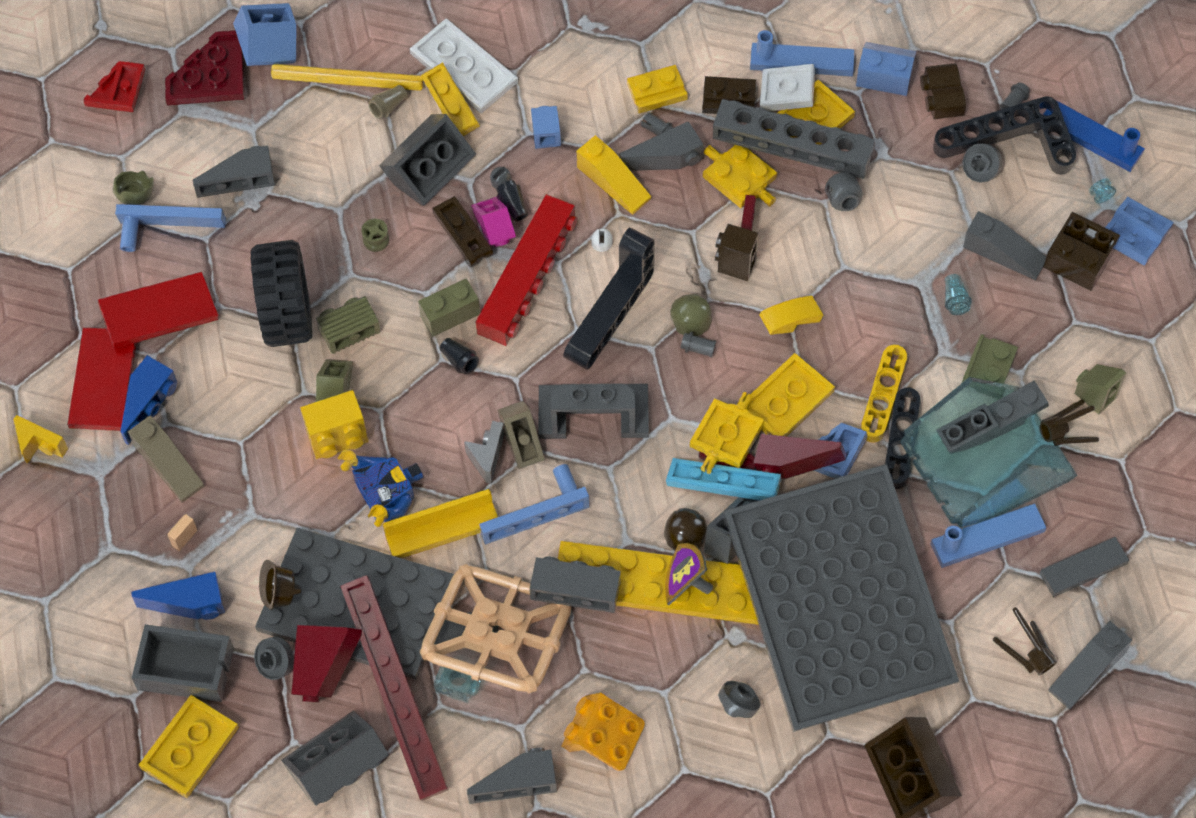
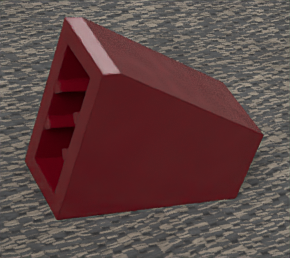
M297 625L291 695L302 696V702L315 703L320 702V697L331 698L362 635V629Z

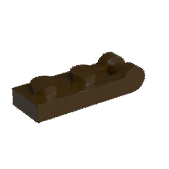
M455 196L432 208L434 216L460 251L469 267L478 264L477 261L483 257L487 259L494 255L491 246ZM474 244H477L479 248H477L474 251H471L469 247Z

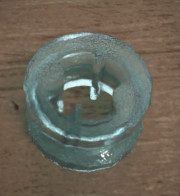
M1106 178L1092 185L1089 193L1095 196L1094 201L1099 204L1112 198L1116 193V189L1114 186H1111L1110 179Z

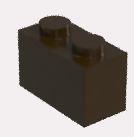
M727 224L725 232L719 233L715 245L718 248L715 255V261L718 262V272L748 282L757 259L759 233Z

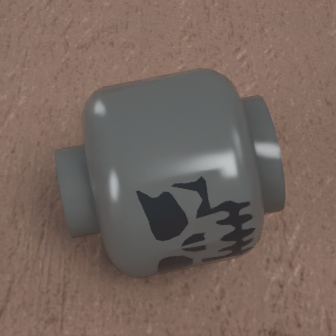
M837 173L829 178L825 185L826 195L831 206L836 210L851 211L859 205L863 198L862 188L852 173Z

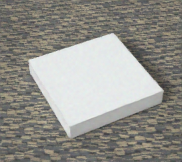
M814 64L763 69L760 107L767 111L813 107Z

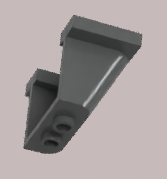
M648 384L539 385V439H566V414L621 413V438H649Z

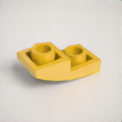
M805 296L771 306L761 311L759 316L770 335L794 332L796 326L800 324L818 323L821 321L823 313L813 296Z

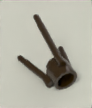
M1081 399L1057 414L1043 419L1039 426L1042 438L1046 442L1053 441L1054 446L1098 442V437H1064L1069 432L1067 422L1094 411L1095 407L1089 406L1064 417L1085 403V400Z
M1014 607L1013 613L1035 647L1027 654L1030 660L1027 661L999 638L994 637L993 641L1021 663L1029 673L1036 671L1040 676L1057 664V660L1046 644L1035 621L1030 622V628L1018 608Z

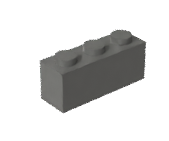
M550 556L544 558L536 557L530 584V600L615 613L621 583V571L607 565L594 567L588 566L581 561L569 563Z

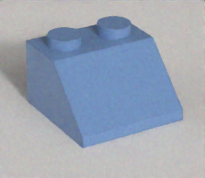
M866 42L859 63L856 86L907 96L916 51Z

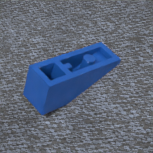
M215 572L131 591L137 608L197 620H211L218 617L219 614L225 613L220 584Z

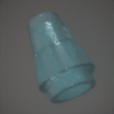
M951 274L944 280L945 307L952 315H962L970 310L972 299L960 276Z

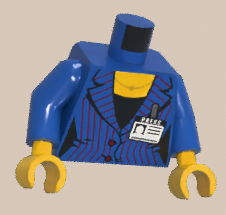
M349 449L343 450L337 457L338 460H345L340 466L342 471H348L351 467L354 469L352 470L354 482L370 509L368 518H375L374 525L376 527H380L383 522L403 517L414 499L411 484L424 478L417 463L402 470L397 459L394 457L358 456Z

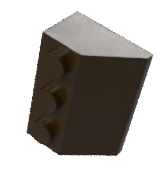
M905 717L864 744L896 818H919L941 810L962 796L926 717Z

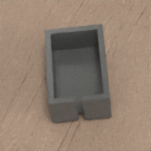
M145 624L132 674V680L137 690L182 697L192 695L197 699L222 702L227 682L225 672L229 673L234 652L230 636Z

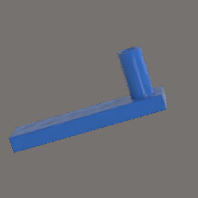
M1057 101L1072 141L1128 172L1132 171L1145 148L1138 145L1140 132L1137 129L1128 128L1124 136H1121ZM1046 109L1043 115H1051V112Z

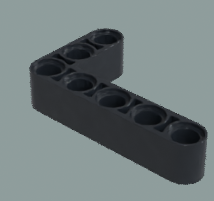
M1048 96L943 127L936 132L933 143V151L937 156L949 158L965 153L976 144L986 143L991 145L1037 131L1049 166L1053 172L1060 175L1069 173L1076 159V151L1059 105L1055 99ZM1048 109L1051 115H1042L1039 110ZM1017 116L1024 117L1027 122L1018 123L1015 121L1014 118ZM998 124L1002 129L994 131L990 129L989 125ZM971 131L974 132L977 137L970 139L967 138L964 135V133ZM1056 132L1060 138L1052 139L1048 133ZM948 139L952 145L943 146L939 141ZM1063 155L1068 158L1069 162L1061 163L1058 161L1057 156Z
M631 227L625 231L619 243V269L568 342L563 353L564 358L586 370L591 368L653 275L655 262L654 239Z

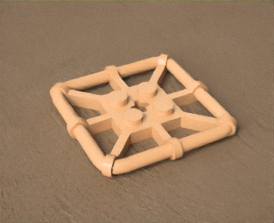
M464 564L459 566V570L453 575L441 602L437 603L434 609L435 616L423 639L420 655L423 660H428L436 665L470 675L473 680L479 681L483 679L530 694L537 691V687L543 681L554 653H557L560 648L559 640L570 617L572 606L551 603L532 611L513 607L512 605L518 592L530 595V583L522 581V578L518 576L511 578L480 567ZM474 578L509 588L510 590L504 603L485 598ZM462 582H464L476 603L472 614L451 608ZM558 614L549 637L543 638L527 633L532 623ZM445 620L466 626L462 636L437 645L434 644ZM500 626L504 631L499 630L497 633L492 632V627ZM522 644L542 650L532 676L529 675L518 656ZM462 648H468L481 653L475 665L446 656L445 654ZM490 656L510 662L519 679L486 669L485 667Z

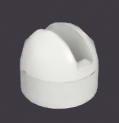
M597 229L594 231L591 237L592 247L599 252L609 250L613 244L611 233L607 229ZM600 236H604V243H599Z

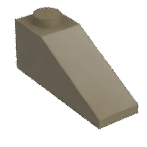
M151 415L128 431L133 446L182 503L204 487L203 482Z

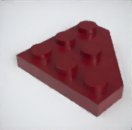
M235 30L218 31L208 38L209 42L200 50L197 48L183 61L184 65L175 73L171 72L165 78V101L167 106L244 100L243 52Z

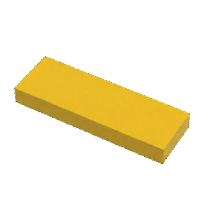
M443 62L421 75L441 112L448 115L462 136L480 127Z

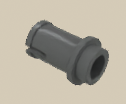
M1021 82L1012 85L1010 88L1011 92L1003 103L1000 104V109L1026 101L1030 93L1028 86Z
M648 112L643 117L647 122L641 121V127L646 128L655 135H660L674 128L671 122L666 123L651 112Z
M690 332V334L684 333L680 349H684L685 353L691 351L712 358L716 341L695 336L693 332Z

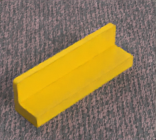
M487 489L383 523V529L391 555L405 558L481 533L480 523L492 520L498 516L493 505L491 491Z

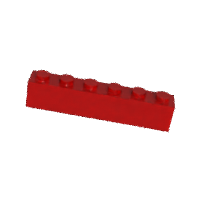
M548 194L545 195L475 321L478 335L504 346L508 344L510 338L514 339L516 337L522 316L526 317L530 311L531 299L534 294L538 295L543 286V277L546 273L549 274L552 271L555 255L557 252H562L568 231L572 232L577 224L578 218L575 216V205Z

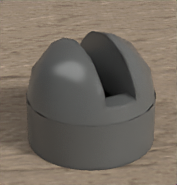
M498 166L490 174V182L495 189L501 184L511 181V174L505 167Z

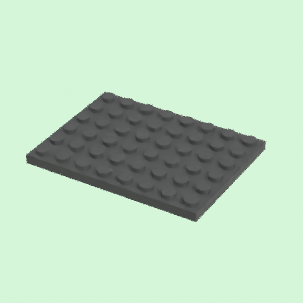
M887 464L723 512L793 732L959 682Z

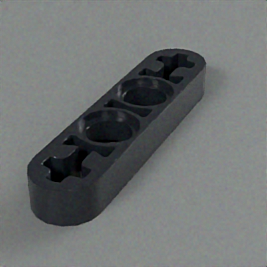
M913 388L900 389L895 398L885 460L895 489L904 487L909 477L920 407V395ZM905 397L911 398L909 412H903ZM901 420L908 421L911 424V429L901 431L897 428L896 423ZM895 445H903L907 448L908 452L903 456H898L893 453L892 448ZM895 464H900V476L898 479H893Z

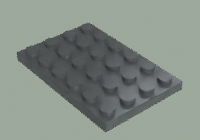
M296 528L281 567L294 571L295 583L301 587L302 592L294 595L293 601L289 606L275 607L273 610H270L264 605L255 626L256 630L296 643L297 625L349 627L356 629L340 586L367 575L405 675L417 680L424 662L420 655L423 639L435 616L434 609L437 603L441 602L454 574ZM359 639L350 660L369 665Z

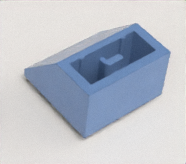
M290 4L241 5L233 25L247 66L295 63L296 22Z

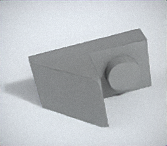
M492 421L490 430H485L483 444L464 442L467 456L485 482L492 484L504 439V426L501 422Z

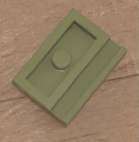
M980 334L962 384L973 385V388L999 397L1018 347L994 338L992 340L985 338V335Z

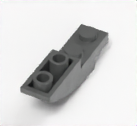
M1034 380L988 406L985 403L938 428L936 432L948 452L953 454L986 443L1025 424V419L1049 407V404Z

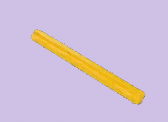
M273 64L271 67V77L280 80L394 88L397 85H401L405 90L417 91L423 88L421 75Z

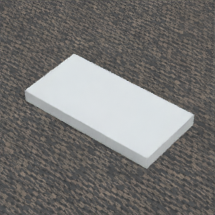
M447 18L410 48V54L429 70L443 62L464 99L481 114L518 83V77Z

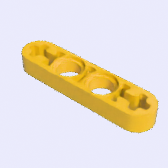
M890 345L883 351L862 419L861 430L867 432L866 441L871 443L879 442L885 435L905 369L907 353L899 345ZM898 355L894 369L889 368L892 356ZM889 376L893 378L895 384L891 387H885L880 383V379ZM883 400L887 403L888 407L882 411L877 410L873 407V402ZM873 418L878 419L875 433L869 432Z

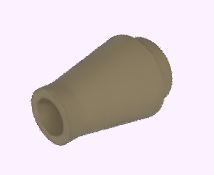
M397 85L392 89L373 95L368 103L372 114L379 119L382 117L387 118L407 98V92L401 85Z

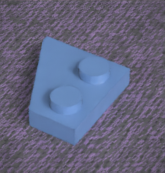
M840 423L833 428L827 436H822L818 440L841 442L847 455L846 460L813 471L835 479L848 475L867 439V432L844 423Z

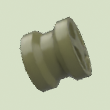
M374 218L369 219L362 225L361 233L366 249L372 252H379L388 246L389 235L384 221Z

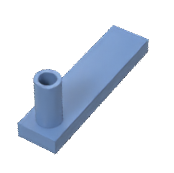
M768 30L760 31L757 36V43H752L750 70L763 71V69L814 64L815 74L853 77L854 49L773 44V34Z
M116 204L115 215L120 224H122L120 250L125 252L136 251L139 224L225 228L226 217L222 208Z
M567 464L557 466L553 469V474L562 495L480 523V532L484 544L486 545L590 508L589 495L586 488H577Z
M1032 504L963 529L957 526H949L943 536L931 539L930 544L941 568L1044 533L1046 526L1036 505Z

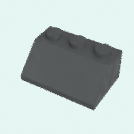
M431 114L379 166L394 186L421 206H425L476 153L447 114Z
M353 710L281 761L305 795L317 806L319 803L330 800L334 793L342 787L353 784L358 779V776L368 769L379 766L382 760L389 754L373 727Z

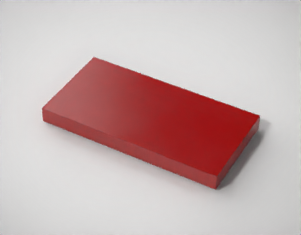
M202 272L98 299V305L113 348L218 320V313Z
M83 328L67 423L69 429L121 431L137 342L113 348L106 328Z

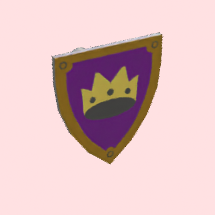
M689 543L678 544L665 582L667 605L675 601L691 585L705 594H709L713 589L711 583L700 577L707 571V566L703 553L694 545Z

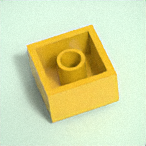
M353 390L300 407L306 433L316 459L330 458L336 455L337 452L345 449H357L368 442L364 418Z

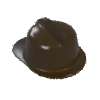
M271 560L263 562L259 576L261 601L270 610H273L275 607L291 605L294 595L302 592L301 587L295 583L294 571L277 566Z

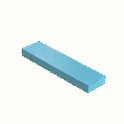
M677 458L672 459L666 478L667 486L754 500H763L777 496L781 483V474L716 464L711 474H707V470L703 472L700 468L703 462Z

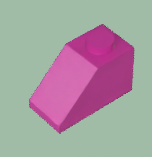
M493 197L471 205L483 236L490 245L502 246L509 243V239L516 237L508 209L499 199Z

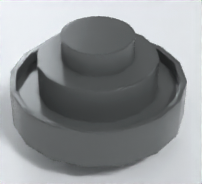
M986 143L976 144L970 147L964 154L962 161L963 170L967 177L979 183L988 182L996 178L1000 173L1002 157L994 146Z
M276 636L263 639L258 643L254 653L255 666L261 675L267 679L276 680L290 674L294 665V655L290 645L284 639Z
M727 681L719 690L718 696L724 710L732 717L752 718L760 708L761 703L758 696L745 683Z

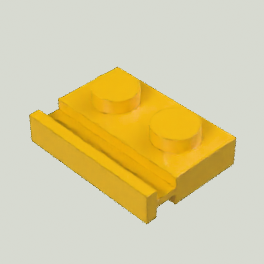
M676 64L627 78V86L639 114L688 100V94L684 89V84Z

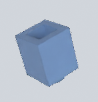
M557 106L531 108L535 149L561 146Z

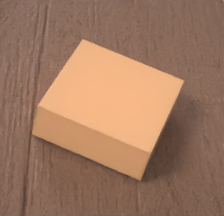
M185 514L169 531L168 537L171 545L178 551L198 531L194 520Z

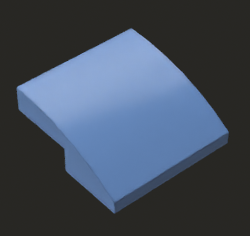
M1127 197L1105 228L1120 235L1114 249L1145 266L1168 234L1174 222Z

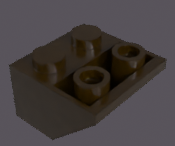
M1071 212L1048 250L1043 268L1092 291L1103 273L1120 235Z

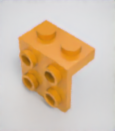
M602 693L582 697L576 705L575 711L577 713L573 721L564 731L565 739L561 747L569 752L585 750L617 771L624 770L644 728V720Z

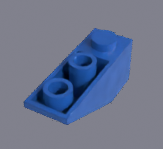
M148 355L130 376L121 425V434L127 445L131 443L128 431L148 416L154 417L165 398L174 393L178 383L172 369Z

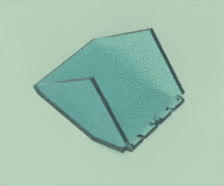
M969 377L904 430L905 436L900 440V443L909 458H917L913 460L914 466L924 481L930 480L927 486L938 503H945V505L941 506V509L951 524L957 523L959 527H964L1003 515L1070 482L1077 476L1059 446H1054L1053 441L1046 442L1042 438L1039 428L1042 420L1037 413L1025 419V424L986 443L953 454L948 452L936 432L938 428L984 403L988 406L1020 387Z

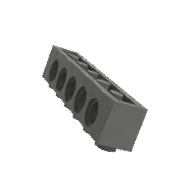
M722 99L713 124V139L836 172L852 173L855 177L862 179L865 178L873 154L875 139L869 138L866 135L845 132L837 127H826L814 121L796 119L787 114L769 112L761 107H750L738 101Z

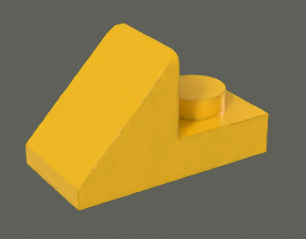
M18 415L14 417L13 420L20 450L26 463H29L38 448L47 455L52 456L55 454L63 458L68 447L62 436Z

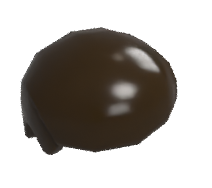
M680 508L674 511L667 519L664 529V538L667 545L673 550H676L678 544L684 543L700 548L707 533L705 517L698 511L689 508Z

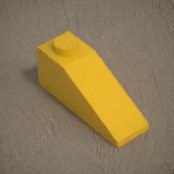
M596 135L576 151L577 168L632 215L651 200V195L619 156Z

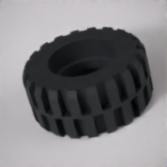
M285 240L255 245L251 249V273L259 326L264 343L270 347L308 342L312 338L313 333L305 268L299 243L294 240Z

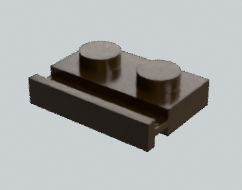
M705 76L702 113L717 114L722 99L738 101L743 105L754 107L756 79Z

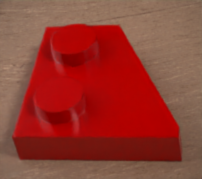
M118 61L111 69V72L98 82L99 87L91 95L87 94L84 97L85 106L134 112L145 74L144 64Z

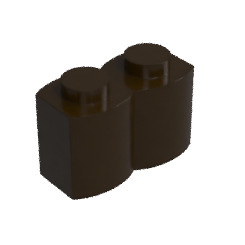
M951 63L925 67L924 75L920 76L922 91L927 93L925 97L927 112H931L933 119L964 116L966 100L957 64Z

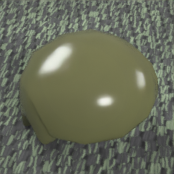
M143 170L138 173L133 171L121 172L115 177L113 183L115 197L126 205L144 204L150 199L154 188L153 177L148 178Z
M697 294L683 295L671 305V320L679 334L684 335V333L690 334V332H693V335L699 336L709 330L712 323V313L709 303L703 297Z

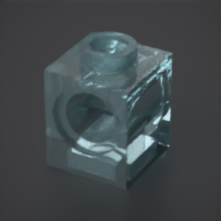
M442 666L434 681L436 693L467 704L471 695H477L481 680H473L470 675ZM462 677L466 679L463 685L456 686L452 684L455 678Z

